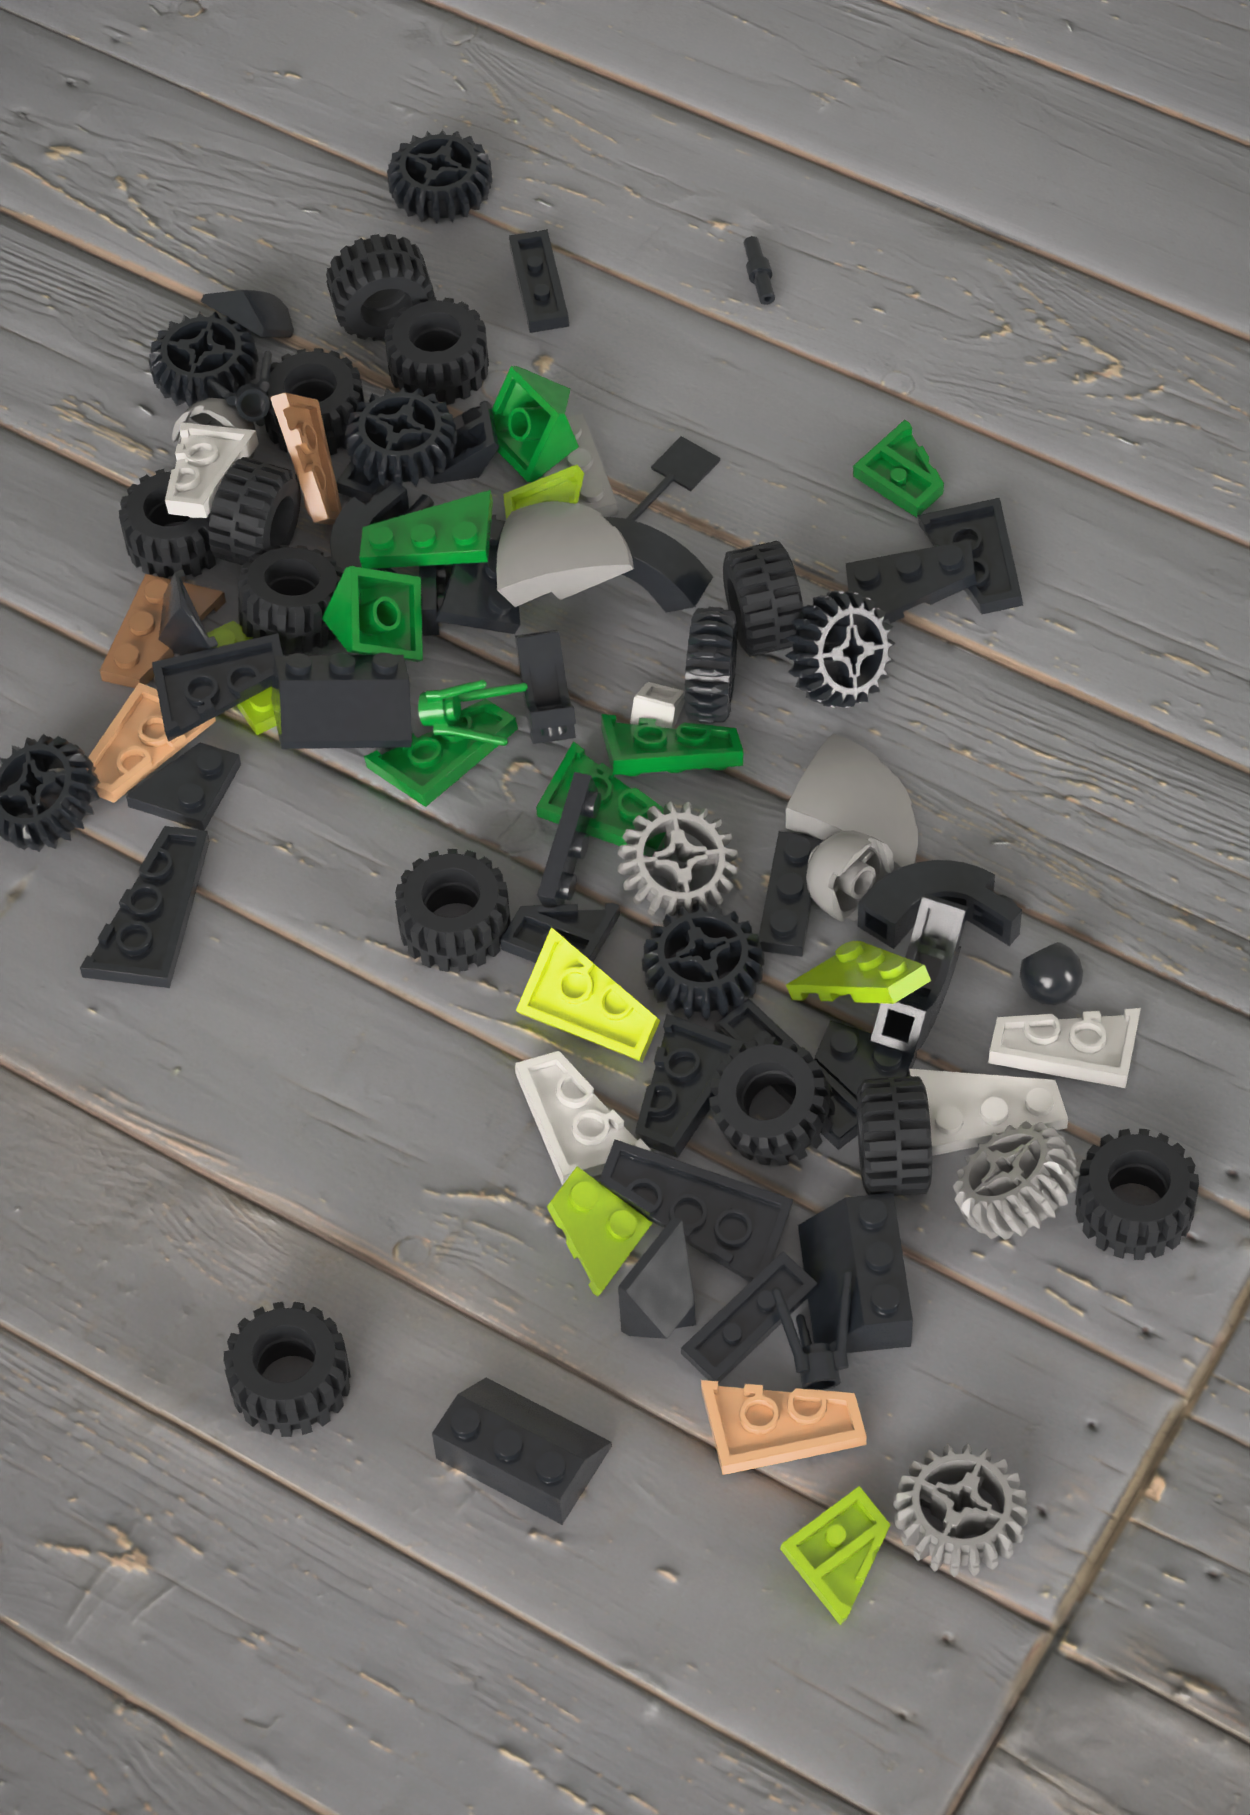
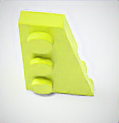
M551 927L516 1011L521 1015L643 1063L660 1020Z

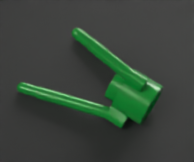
M479 680L442 690L422 692L418 702L420 721L425 727L433 726L435 736L452 735L506 746L508 739L505 737L452 726L451 724L453 720H459L461 717V702L523 692L528 689V685L526 683L485 688L487 686L486 681Z

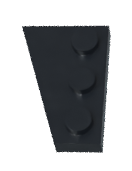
M970 540L845 563L848 591L857 592L858 595L875 601V608H880L886 612L883 621L888 619L890 624L904 618V611L921 603L932 605L977 584L974 554Z

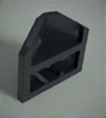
M236 290L203 294L202 303L226 317L228 316L231 320L240 323V325L261 337L291 338L294 328L288 308L281 299L273 294L256 290Z
M483 401L480 403V406L470 408L454 417L458 442L456 449H454L453 461L446 462L447 466L444 473L434 472L432 482L429 481L431 484L473 479L481 476L499 448L492 405L488 401Z
M183 570L174 573L164 593L158 638L159 641L180 656L216 648L218 645L214 636L208 637L183 584L186 578Z

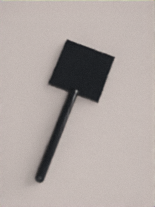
M680 436L651 466L652 470L663 475L665 478L626 519L635 521L672 482L692 491L720 462V457Z

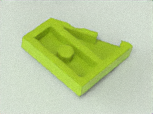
M578 1166L547 1205V1209L556 1226L565 1233L566 1244L574 1259L579 1258L591 1281L588 1286L597 1297L602 1293L652 1225L650 1220Z
M858 1486L781 1544L780 1550L839 1625L846 1621L891 1524L863 1489Z

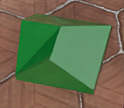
M511 366L492 407L499 443L497 452L527 482H534L579 447L565 415L571 388L519 366Z
M355 566L346 567L322 619L347 652L364 655L390 653L393 655H404L406 661H423L421 577Z

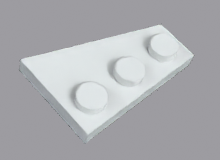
M182 422L180 428L181 443L177 444L175 451L177 462L175 469L171 470L165 498L168 513L189 516L191 518H207L211 513L218 487L229 468L242 457L249 458L259 445L256 430Z
M1141 1008L1124 1009V1015L1101 1017L1100 1011H1087L1082 1013V1018L1058 1019L1053 1014L997 1017L988 1063L1126 1088Z
M560 1051L516 1063L515 1074L562 1185L577 1166L591 1177L602 1174L615 1139L651 1151L641 1139L636 1140L624 1127V1120L614 1109L609 1111L594 1094V1088Z
M909 1069L908 1077L919 1076L926 1088L930 1114L932 1156L978 1147V1143L985 1144L990 1141L992 1133L1000 1135L1005 1132L1009 1125L1018 1129L1025 1121L1029 1122L1032 1126L1042 1122L1046 1127H1053L1055 1130L1067 1128L1068 1116L1056 1080Z

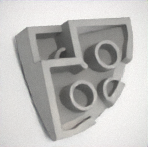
M558 501L525 506L511 512L501 532L497 552V591L514 607L550 592L562 600L633 570L632 556L621 532L615 526H612L600 512L579 503Z
M833 733L811 760L786 806V828L821 840H826L835 833L851 830L873 836L886 843L893 852V871L914 864L916 861L918 826L915 822L912 808L913 803L900 779L875 754L863 746Z

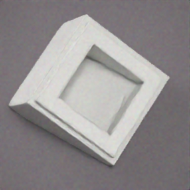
M646 682L634 697L630 724L638 725L639 718L656 719L657 726L674 729L685 703V691Z

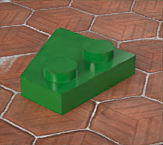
M905 419L853 465V477L916 518H918L917 515H921L944 492L943 480L937 470L929 464L927 452L923 446H918L912 435V426Z

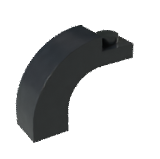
M395 481L392 482L383 491L377 492L367 505L353 497L340 511L332 528L330 549L331 557L336 560V566L341 567L343 572L349 566L362 568L359 556L363 527L395 518L399 513H406L408 511V494L404 486ZM377 568V569H373V570H380V571H386V572L397 573L396 571H394V570L391 569V568Z
M604 517L621 532L632 556L634 569L621 575L632 579L647 590L666 613L696 607L713 576L693 553L672 537L651 526L625 518Z
M550 630L515 635L521 683L528 685V689L523 691L532 743L537 744L576 738L574 724H576L575 711L569 698L559 631Z
M931 860L904 866L876 882L858 902L857 927L895 949L914 927L922 897L928 894L969 907L966 921L1010 946L1020 935L1022 909L1017 907L1015 902L1009 897L994 893L995 874L964 862Z
M928 894L922 897L905 958L925 965L931 981L894 1004L880 1003L870 1041L913 1055L922 1047L935 1023L950 985L961 950L959 943L969 907Z

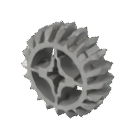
M670 801L665 804L663 814L657 807L652 806L647 812L648 819L638 815L633 821L635 830L626 829L623 839L627 844L621 845L618 849V856L626 861L619 864L618 873L632 875L625 880L623 888L624 890H633L635 888L639 890L633 899L636 905L641 904L645 899L651 902L647 911L649 915H654L659 907L665 909L664 918L666 914L674 917L676 910L680 911L681 907L692 913L693 909L696 912L699 903L703 906L705 912H709L708 904L714 907L720 906L723 902L721 893L729 894L732 890L733 884L729 878H734L737 875L738 867L729 862L737 858L738 851L734 848L725 847L733 839L732 833L718 834L717 831L723 823L721 818L713 820L711 824L705 821L708 815L707 808H702L696 816L691 814L692 806L690 802H685L681 811L677 812L675 805ZM666 832L665 850L654 852L652 857L644 858L645 843L655 835ZM684 833L696 838L703 846L690 844ZM672 855H677L679 862H686L683 868H679L677 861L669 860ZM712 865L710 881L703 887L690 892L691 873L701 871L703 866ZM658 876L666 879L672 891L659 885L652 877Z
M1025 1121L1018 1129L1009 1125L1005 1132L1000 1135L992 1133V1139L987 1143H978L979 1150L974 1155L965 1157L967 1166L957 1171L959 1180L953 1185L956 1192L954 1200L969 1225L979 1233L986 1234L990 1239L999 1235L1004 1240H1007L1014 1232L1023 1237L1028 1228L1035 1226L1040 1229L1041 1222L1047 1217L1055 1218L1054 1211L1057 1207L1068 1204L1066 1195L1077 1189L1074 1180L1077 1179L1080 1173L1077 1169L1078 1160L1074 1156L1075 1152L1061 1133H1057L1053 1127H1046L1042 1122L1032 1126L1029 1122Z
M947 1443L943 1448V1457L937 1456L929 1449L925 1453V1464L913 1460L909 1466L910 1476L902 1475L899 1480L898 1489L901 1493H897L894 1496V1508L899 1511L895 1514V1526L897 1529L904 1530L901 1535V1541L904 1546L916 1545L914 1557L917 1561L929 1555L932 1557L930 1567L934 1572L941 1568L943 1563L950 1564V1574L953 1577L958 1575L960 1566H968L969 1572L975 1577L979 1573L980 1562L994 1570L998 1566V1555L1009 1559L1014 1552L1012 1543L1020 1544L1024 1538L1025 1531L1021 1526H1025L1029 1518V1512L1026 1508H1023L1027 1505L1028 1500L1026 1490L1018 1489L1021 1481L1018 1473L1006 1474L1008 1463L1005 1458L994 1464L990 1463L991 1452L988 1448L982 1451L980 1456L972 1455V1447L967 1443L962 1449V1454H955L953 1448ZM960 1481L959 1483L952 1485L944 1484L948 1482ZM980 1487L993 1496L999 1505L1001 1513L992 1510V1504L987 1503L980 1497ZM920 1505L930 1509L931 1515L941 1520L943 1523L941 1533L929 1524L922 1513ZM960 1507H965L961 1513L958 1512ZM965 1535H978V1537L961 1539Z

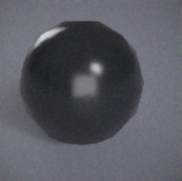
M1060 942L1051 944L1021 961L1020 979L1022 986L1032 999L1041 1004L1057 1005L1065 1003L1076 995L1082 984L1083 969L1079 957L1071 948Z

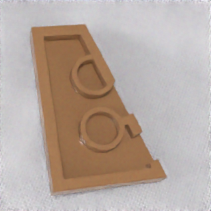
M289 393L272 396L270 398L304 494L306 511L312 518L313 523L334 524L342 507L319 402L316 399Z
M145 574L99 670L102 681L136 688L138 683L147 685L155 677L152 662L174 657L173 650L158 640L163 597L171 579ZM183 582L201 621L212 610L217 612L226 603L224 591Z

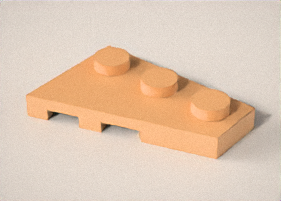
M138 683L88 757L93 762V766L96 768L94 773L97 774L100 781L95 787L99 797L115 803L216 722L215 717L168 742L157 689Z
M701 1380V1391L722 1475L866 1445L867 1436L855 1393L796 1388L793 1392L763 1390V1385L745 1384L744 1388L718 1386V1381Z

